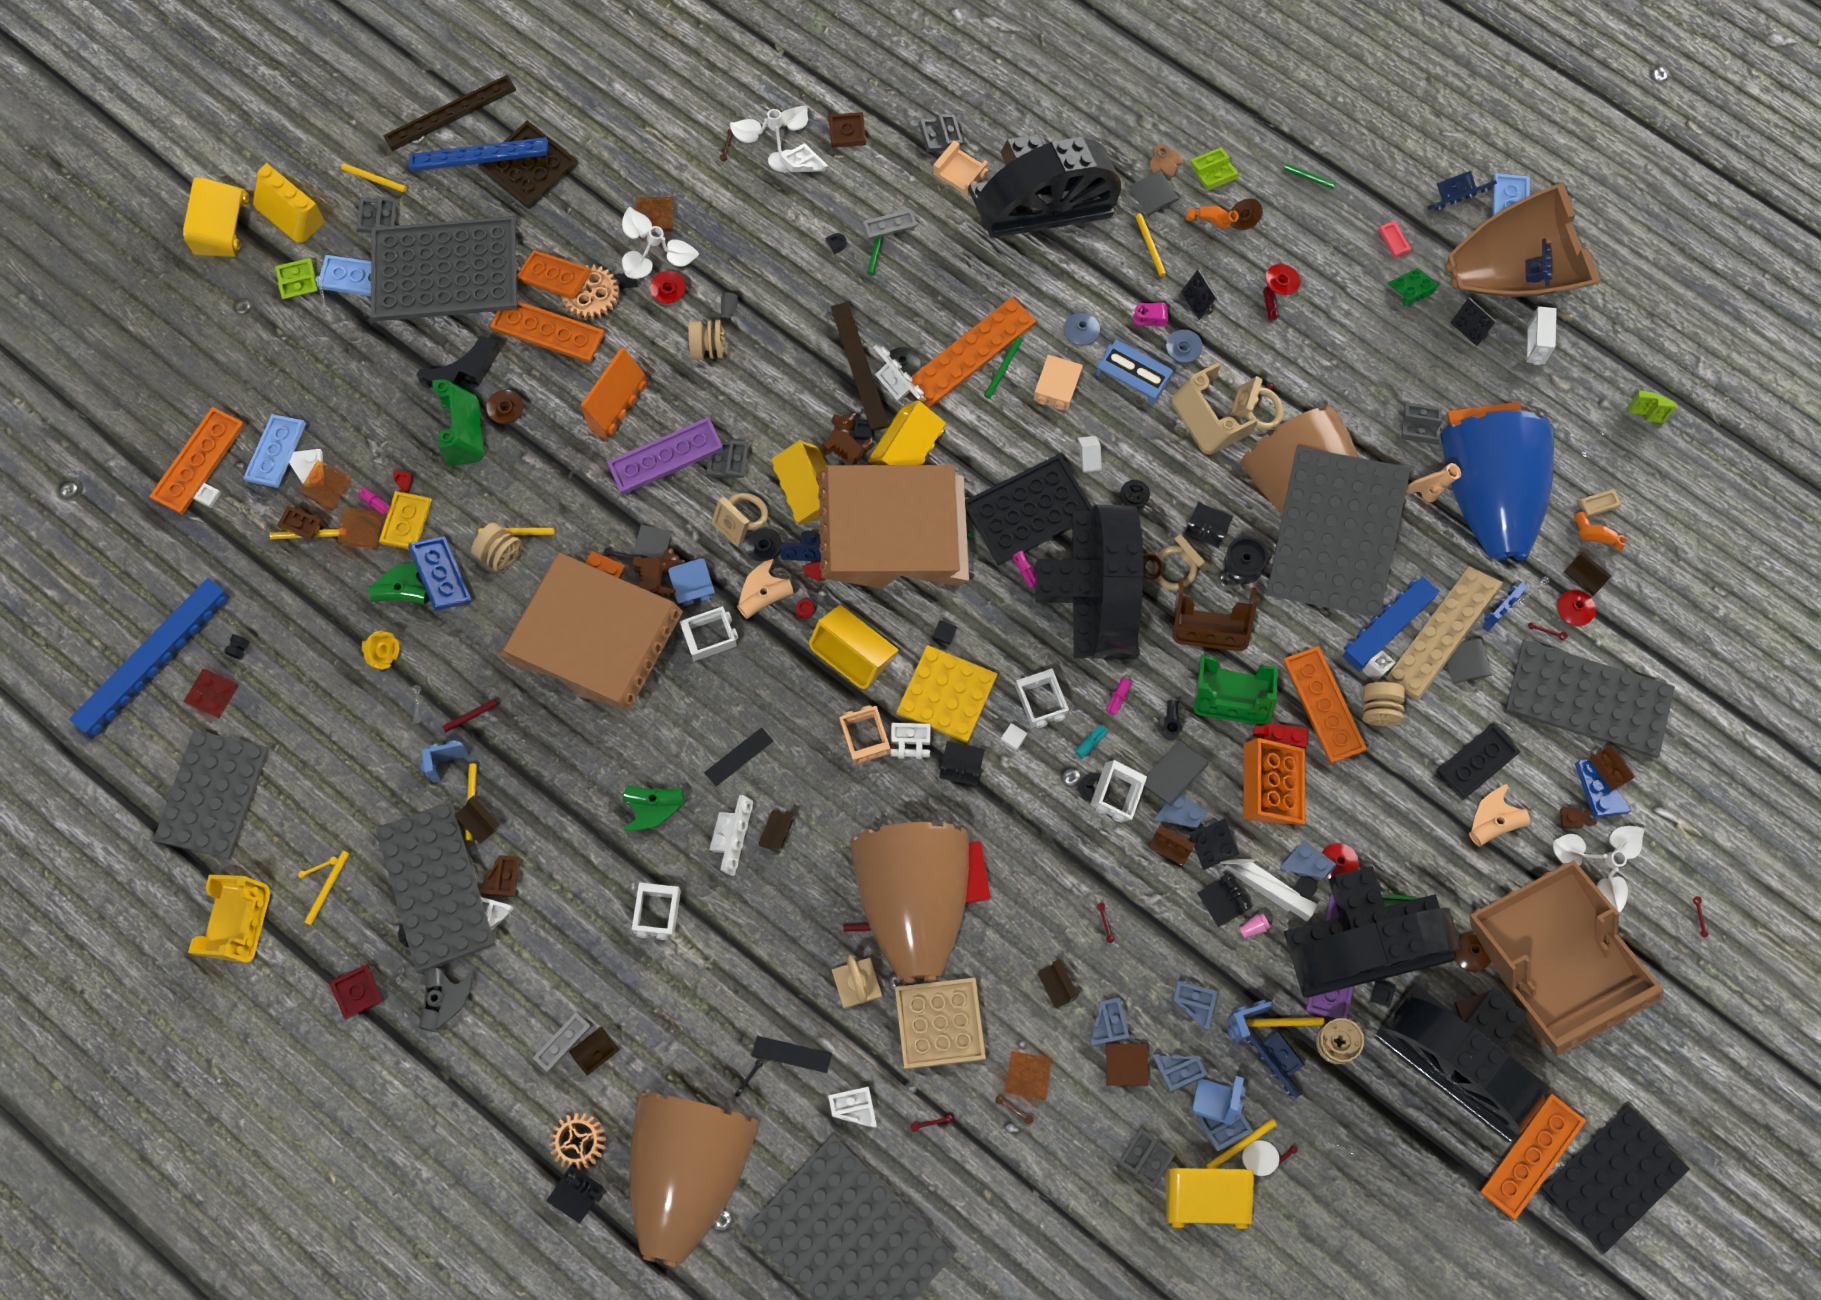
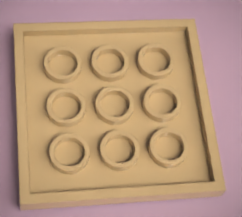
M976 978L895 987L904 1070L986 1060Z

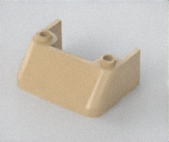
M1219 362L1194 374L1173 394L1171 400L1173 408L1200 450L1205 454H1213L1253 434L1257 424L1256 418L1240 426L1232 417H1225L1219 420L1202 395L1201 391L1208 387L1209 382L1217 379L1221 366Z

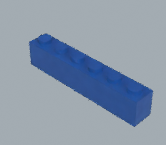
M1422 576L1418 581L1414 579L1408 585L1409 590L1404 593L1402 591L1395 598L1396 602L1393 605L1389 603L1382 612L1384 614L1380 618L1376 616L1369 623L1371 626L1367 630L1363 628L1358 633V639L1355 642L1351 640L1344 647L1345 652L1342 657L1358 672L1436 598L1440 591L1425 577Z

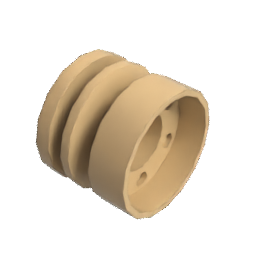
M711 320L708 321L707 329L703 328L701 321H689L691 360L704 359L705 351H709L711 359H714V351H717L718 359L723 358L725 335L721 320L715 321V329H713Z
M492 522L485 526L477 535L471 547V553L481 562H487V565L497 573H502L517 559L522 548V542L517 537H514L513 534L507 533L497 523Z
M1374 682L1363 687V701L1367 703L1362 708L1364 712L1362 720L1365 723L1376 726H1394L1404 722V707L1401 704L1405 701V688L1402 685L1392 682Z
M1336 1018L1328 1022L1319 1030L1316 1037V1048L1320 1056L1332 1064H1345L1357 1058L1364 1046V1035L1360 1027L1354 1021L1346 1018ZM1338 1037L1343 1042L1339 1047H1337V1043H1334V1040Z

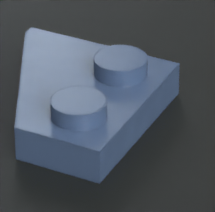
M1182 794L1172 806L1165 804L1155 817L1154 822L1197 829L1208 812Z
M1304 840L1281 865L1280 871L1298 873V876L1312 877L1313 879L1324 881L1336 867V863Z
M1177 981L1172 1002L1204 1030L1208 1031L1218 992Z
M1115 998L1100 1001L1090 1046L1129 1039L1121 999Z
M1159 1054L1152 1056L1170 1093L1208 1075L1199 1056H1159Z
M1240 1113V1116H1235L1232 1125L1200 1115L1196 1116V1120L1217 1153L1253 1134L1252 1128L1242 1113Z

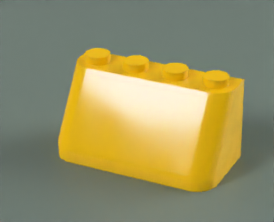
M268 163L258 170L253 205L257 211L293 241L298 243L306 241L326 223L317 204Z
M919 400L905 404L898 411L868 459V463L871 465H923L925 456L935 446V440L942 435L946 422Z
M799 440L771 460L774 465L773 470L779 477L780 486L786 494V501L793 511L794 520L797 523L806 524L820 519L818 515L820 509L818 474L827 467V463L817 446Z
M841 604L818 621L809 640V646L814 653L861 689L868 688L892 662L899 649Z

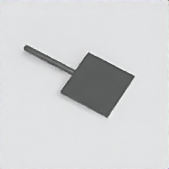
M641 524L633 554L647 558L662 557L664 551L668 549L672 531Z

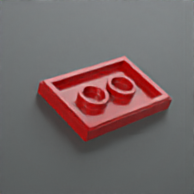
M981 841L969 843L966 904L991 900Z

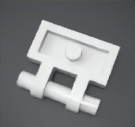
M892 723L891 744H899V749H891V756L898 757V759H904V757H916V759L930 757V750L922 749V745H930L931 724ZM905 744H916V749H905Z

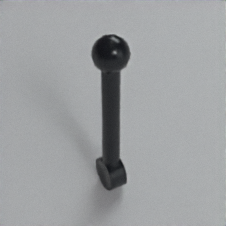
M610 548L604 549L606 556L615 555L632 560L634 557L642 558L639 555L632 556L614 552Z
M762 1060L755 1062V1067L736 1091V1097L741 1095L758 1068L763 1066Z

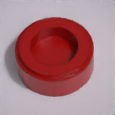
M809 599L798 601L796 604L797 615L803 619L812 617L815 613L814 603Z

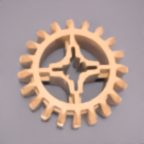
M574 1113V1120H572L570 1115H567V1123L560 1119L561 1128L553 1127L557 1131V1135L550 1134V1137L555 1139V1142H550L549 1146L556 1147L551 1151V1154H558L555 1161L560 1162L562 1160L561 1166L563 1168L568 1163V1168L570 1165L574 1167L576 1164V1169L581 1171L582 1164L588 1169L590 1168L588 1161H591L593 1164L597 1163L594 1159L595 1155L600 1158L602 1157L598 1150H605L606 1147L601 1145L600 1142L606 1141V1137H599V1135L605 1131L604 1129H598L601 1125L600 1122L593 1124L594 1117L591 1116L587 1120V1114L583 1113L581 1119H579V1114ZM585 1125L592 1132L579 1134L575 1126ZM570 1129V1138L562 1145L563 1136ZM576 1136L582 1139V1142H580L581 1145L579 1147L573 1144V1141H575L574 1139L576 1138ZM594 1138L593 1147L586 1155L585 1147ZM575 1149L580 1158H568L564 1151Z

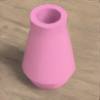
M1262 913L1260 915L1256 914L1243 926L1239 927V930L1245 939L1249 936L1267 932L1270 925Z

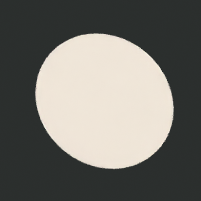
M1234 859L1222 861L1220 863L1246 864L1255 862L1256 860Z
M1254 1141L1243 1151V1163L1246 1169L1253 1170L1255 1175H1269L1278 1167V1151L1269 1142Z

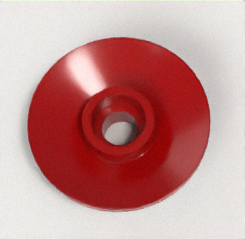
M1275 264L1265 274L1267 286L1273 292L1280 295L1295 293L1301 283L1298 272L1286 264Z
M673 271L658 273L650 283L651 295L660 303L670 304L677 302L686 291L685 280L680 274Z
M1571 590L1565 592L1559 598L1557 610L1562 620L1573 626H1584L1594 618L1596 606L1593 599L1585 592Z
M1331 844L1321 852L1336 863V867L1326 877L1327 879L1337 874L1358 870L1359 860L1356 853L1347 845ZM1341 858L1344 861V863L1339 864L1337 862V859Z

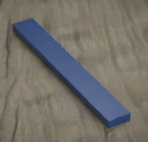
M544 137L412 153L409 159V169L412 172L545 156L548 152V140Z

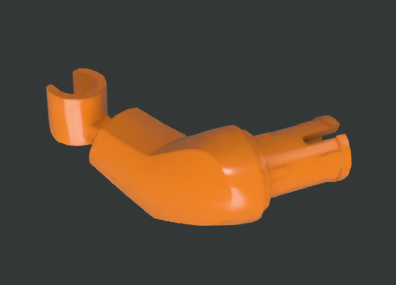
M1218 206L1199 207V211L1190 208L1186 214L1187 221H1195L1196 216H1199V220L1209 221L1218 228H1228L1232 222H1236L1239 218L1235 210L1227 213Z
M1579 512L1574 515V519L1580 529L1578 535L1583 540L1609 545L1613 544L1617 550H1622L1626 546L1624 543L1626 541L1625 536H1618L1617 532L1605 526L1591 525L1585 512Z

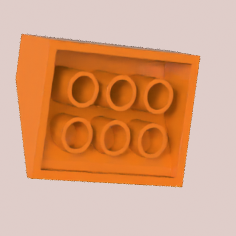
M623 347L620 348L581 403L589 430L606 439L616 432L617 425L621 420L625 419L630 406L636 403L637 396L647 387L645 373Z
M1261 738L1244 743L1243 819L1264 823L1305 825L1304 748Z

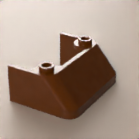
M1179 579L1174 608L1173 640L1183 645L1233 651L1245 650L1249 646L1257 606L1256 588L1252 587L1249 604H1236L1232 608L1231 615L1193 611L1194 602L1190 597L1183 596V579Z

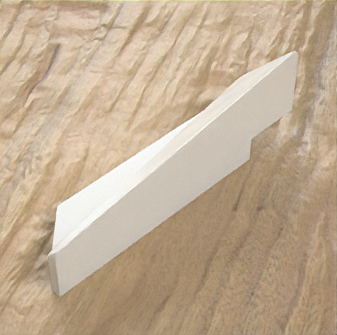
M1253 862L1226 864L1224 867L1226 871L1286 911H1292L1305 921L1311 918L1318 904L1301 897L1298 892Z

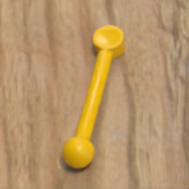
M331 857L329 861L307 871L298 872V878L303 879L307 874L330 864L335 865L338 859Z

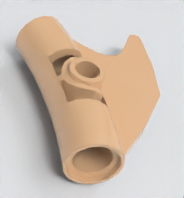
M1451 463L1440 472H1435L1415 480L1407 485L1405 495L1412 492H1420L1425 501L1434 502L1451 483L1461 476L1460 468Z
M773 559L760 564L746 578L739 605H737L738 610L746 619H749L766 606L794 594L789 578L780 579L769 574V570L774 562Z
M1507 784L1491 792L1479 803L1472 829L1469 832L1471 840L1479 847L1497 836L1530 825V817L1526 809L1511 807L1504 802V795L1508 789Z

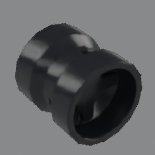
M232 634L230 644L226 646L224 653L235 659L242 660L244 650L248 648L250 641L239 635Z

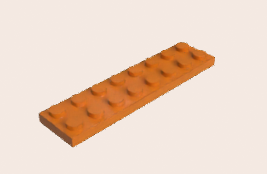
M1013 297L1008 299L911 376L913 379L912 383L915 386L918 385L924 391L923 396L926 400L921 402L929 409L1011 345L1016 337H1021L1036 325V320Z

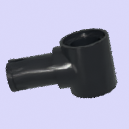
M1173 700L1166 702L1167 713L1164 718L1162 735L1166 740L1170 741L1175 740L1179 736L1182 728L1180 718L1178 717L1179 701L1174 700L1173 706ZM1167 727H1174L1176 729V732H1169L1167 730Z

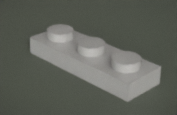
M912 209L863 221L862 227L867 240L916 228L917 222Z
M575 1013L540 1049L533 1059L549 1073L586 1034L591 1026L578 1013Z

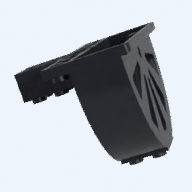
M1038 135L1007 139L1000 152L1006 166L998 171L989 181L970 184L968 187V191L991 238L1109 219L1115 212L1113 207L1121 193L1120 178L1105 148L1100 143L1091 139L1076 137L1051 141V143L1043 145ZM1084 188H1089V189L1086 190L1085 192H1083V193H1081L1080 195H1078L1077 197H1075V196H1076L1077 194H1079ZM1069 191L1066 194V196L1061 199L1063 192ZM1051 194L1052 202L1046 204L1038 195ZM1097 195H1099L1100 199L1081 203ZM1018 205L1039 209L1037 212L1010 213Z
M1096 504L1093 506L1092 511H1072V560L1037 559L1035 564V602L1073 603V658H1138V633L1143 591V539L1138 510L1134 505Z
M1373 866L1337 874L1328 879L1339 918L1284 931L1304 998L1450 963L1456 958L1454 952L1462 949L1450 908H1440L1436 894L1385 906Z
M1414 983L1375 1034V1039L1505 1142H1512L1515 1137L1520 1136L1544 1103L1545 1096L1551 1089L1550 1086L1502 1050L1527 1013L1494 988L1486 992L1467 1020L1464 1021ZM1429 1053L1433 1054L1437 1058L1439 1064L1434 1060V1058ZM1455 1070L1468 1080L1457 1079L1453 1075Z

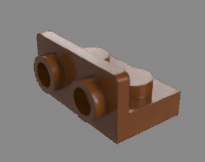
M287 506L277 524L279 528L311 541L314 540L319 529H324L326 526L319 515L314 513L310 515L299 507L292 508L290 506Z
M1613 745L1589 757L1612 791L1635 778V775Z
M1159 825L1149 844L1150 849L1181 866H1184L1195 846L1194 843Z

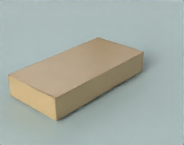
M1615 489L1578 501L1587 518L1622 506Z

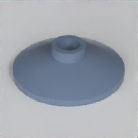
M1076 313L1066 320L1064 333L1073 344L1085 346L1095 342L1099 337L1100 325L1094 316L1088 313Z
M1190 330L1173 332L1168 337L1166 343V350L1169 356L1180 363L1195 361L1201 355L1203 349L1200 337Z

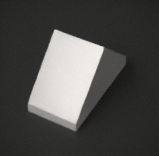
M1097 437L1078 438L1083 473L1101 471V445Z
M1381 650L1369 660L1363 672L1374 682H1379L1397 662Z

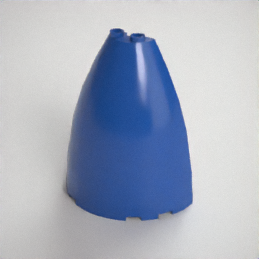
M1497 411L1486 413V416L1481 418L1471 416L1462 419L1461 424L1457 426L1453 424L1448 426L1440 434L1446 466L1453 463L1460 468L1461 476L1451 485L1462 514L1489 558L1506 560L1508 556H1513L1516 560L1527 559L1544 521L1552 490L1554 466L1553 424H1550L1549 419L1543 415L1535 417L1533 412Z

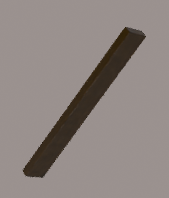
M505 75L383 135L391 151L397 150L515 92L516 88L509 76Z
M844 302L831 306V311L870 430L874 432L888 428L889 424L849 303Z

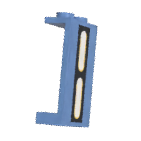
M1116 339L1112 345H1108L1105 357L1100 358L1097 362L1096 376L1100 377L1102 372L1114 377L1147 395V403L1154 406L1169 383L1173 370Z

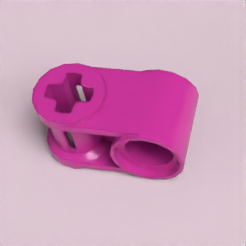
M1138 304L1132 318L1133 322L1138 326H1164L1168 324L1167 304Z

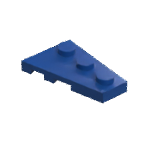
M1523 582L1518 587L1514 585L1507 593L1509 597L1506 600L1502 598L1495 606L1498 609L1494 613L1491 611L1485 617L1486 623L1482 628L1489 632L1528 586Z
M1590 759L1580 760L1575 763L1594 818L1622 815L1631 812V809L1617 789L1613 791L1610 789Z

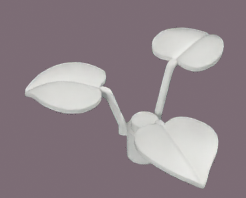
M807 105L794 107L782 113L777 109H771L767 113L768 119H764L765 122L762 128L760 123L753 119L730 123V128L738 140L752 143L758 140V134H762L768 124L771 130L776 131L779 151L769 156V166L779 172H791L779 161L781 155L791 151L789 149L781 150L779 129L781 126H787L790 130L803 129L808 122Z
M631 207L626 210L622 221L624 233L631 239H636L639 236L645 238L647 236L648 242L643 255L636 251H630L624 255L622 268L627 277L641 279L651 272L652 262L645 257L651 246H658L660 243H662L664 251L668 252L667 260L674 266L684 267L698 257V251L681 240H670L666 247L663 230L660 227H652L651 221L645 215Z
M1624 826L1615 829L1609 838V843L1615 850L1604 855L1583 854L1586 850V844L1580 836L1575 834H1567L1554 840L1553 850L1557 859L1562 864L1575 860L1580 866L1582 857L1605 859L1606 865L1613 870L1609 873L1608 879H1601L1597 883V888L1614 908L1621 912L1627 901L1628 887L1622 877H1612L1619 870L1618 867L1626 864L1627 859H1633L1638 856L1642 848L1644 829L1636 826Z

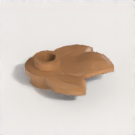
M1159 144L1153 150L1154 157L1150 161V169L1153 174L1162 170L1166 175L1173 177L1176 172V166L1183 164L1184 160L1178 151L1170 150L1166 145ZM1160 150L1164 151L1165 155L1160 154Z

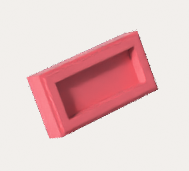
M1395 221L1378 228L1394 259L1411 252L1408 242Z

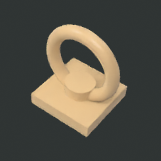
M1256 376L1238 387L1229 417L1234 418L1236 421L1245 415L1249 421L1256 418L1252 411L1258 402V395H1264L1273 401L1276 407V416L1269 423H1264L1257 419L1255 427L1261 430H1271L1282 421L1283 405L1280 398L1273 391L1267 388H1260L1263 379Z
M738 493L731 496L728 500L722 497L718 500L712 524L734 545L739 547L743 544L747 530L758 529L766 523L768 508L760 498L749 493ZM741 500L750 501L759 507L761 517L759 520L749 523L750 521L733 504Z
M1179 534L1174 539L1180 546L1167 547L1160 551L1157 557L1162 561L1169 554L1179 553L1190 566V572L1186 579L1183 580L1184 589L1194 581L1198 567L1205 572L1210 566L1190 543ZM1156 561L1153 562V575L1157 573L1159 568ZM1162 575L1155 579L1165 589L1173 591L1178 589V583L1168 582Z
M849 955L846 958L847 965L832 969L843 1009L882 998L871 958L856 962L855 958Z

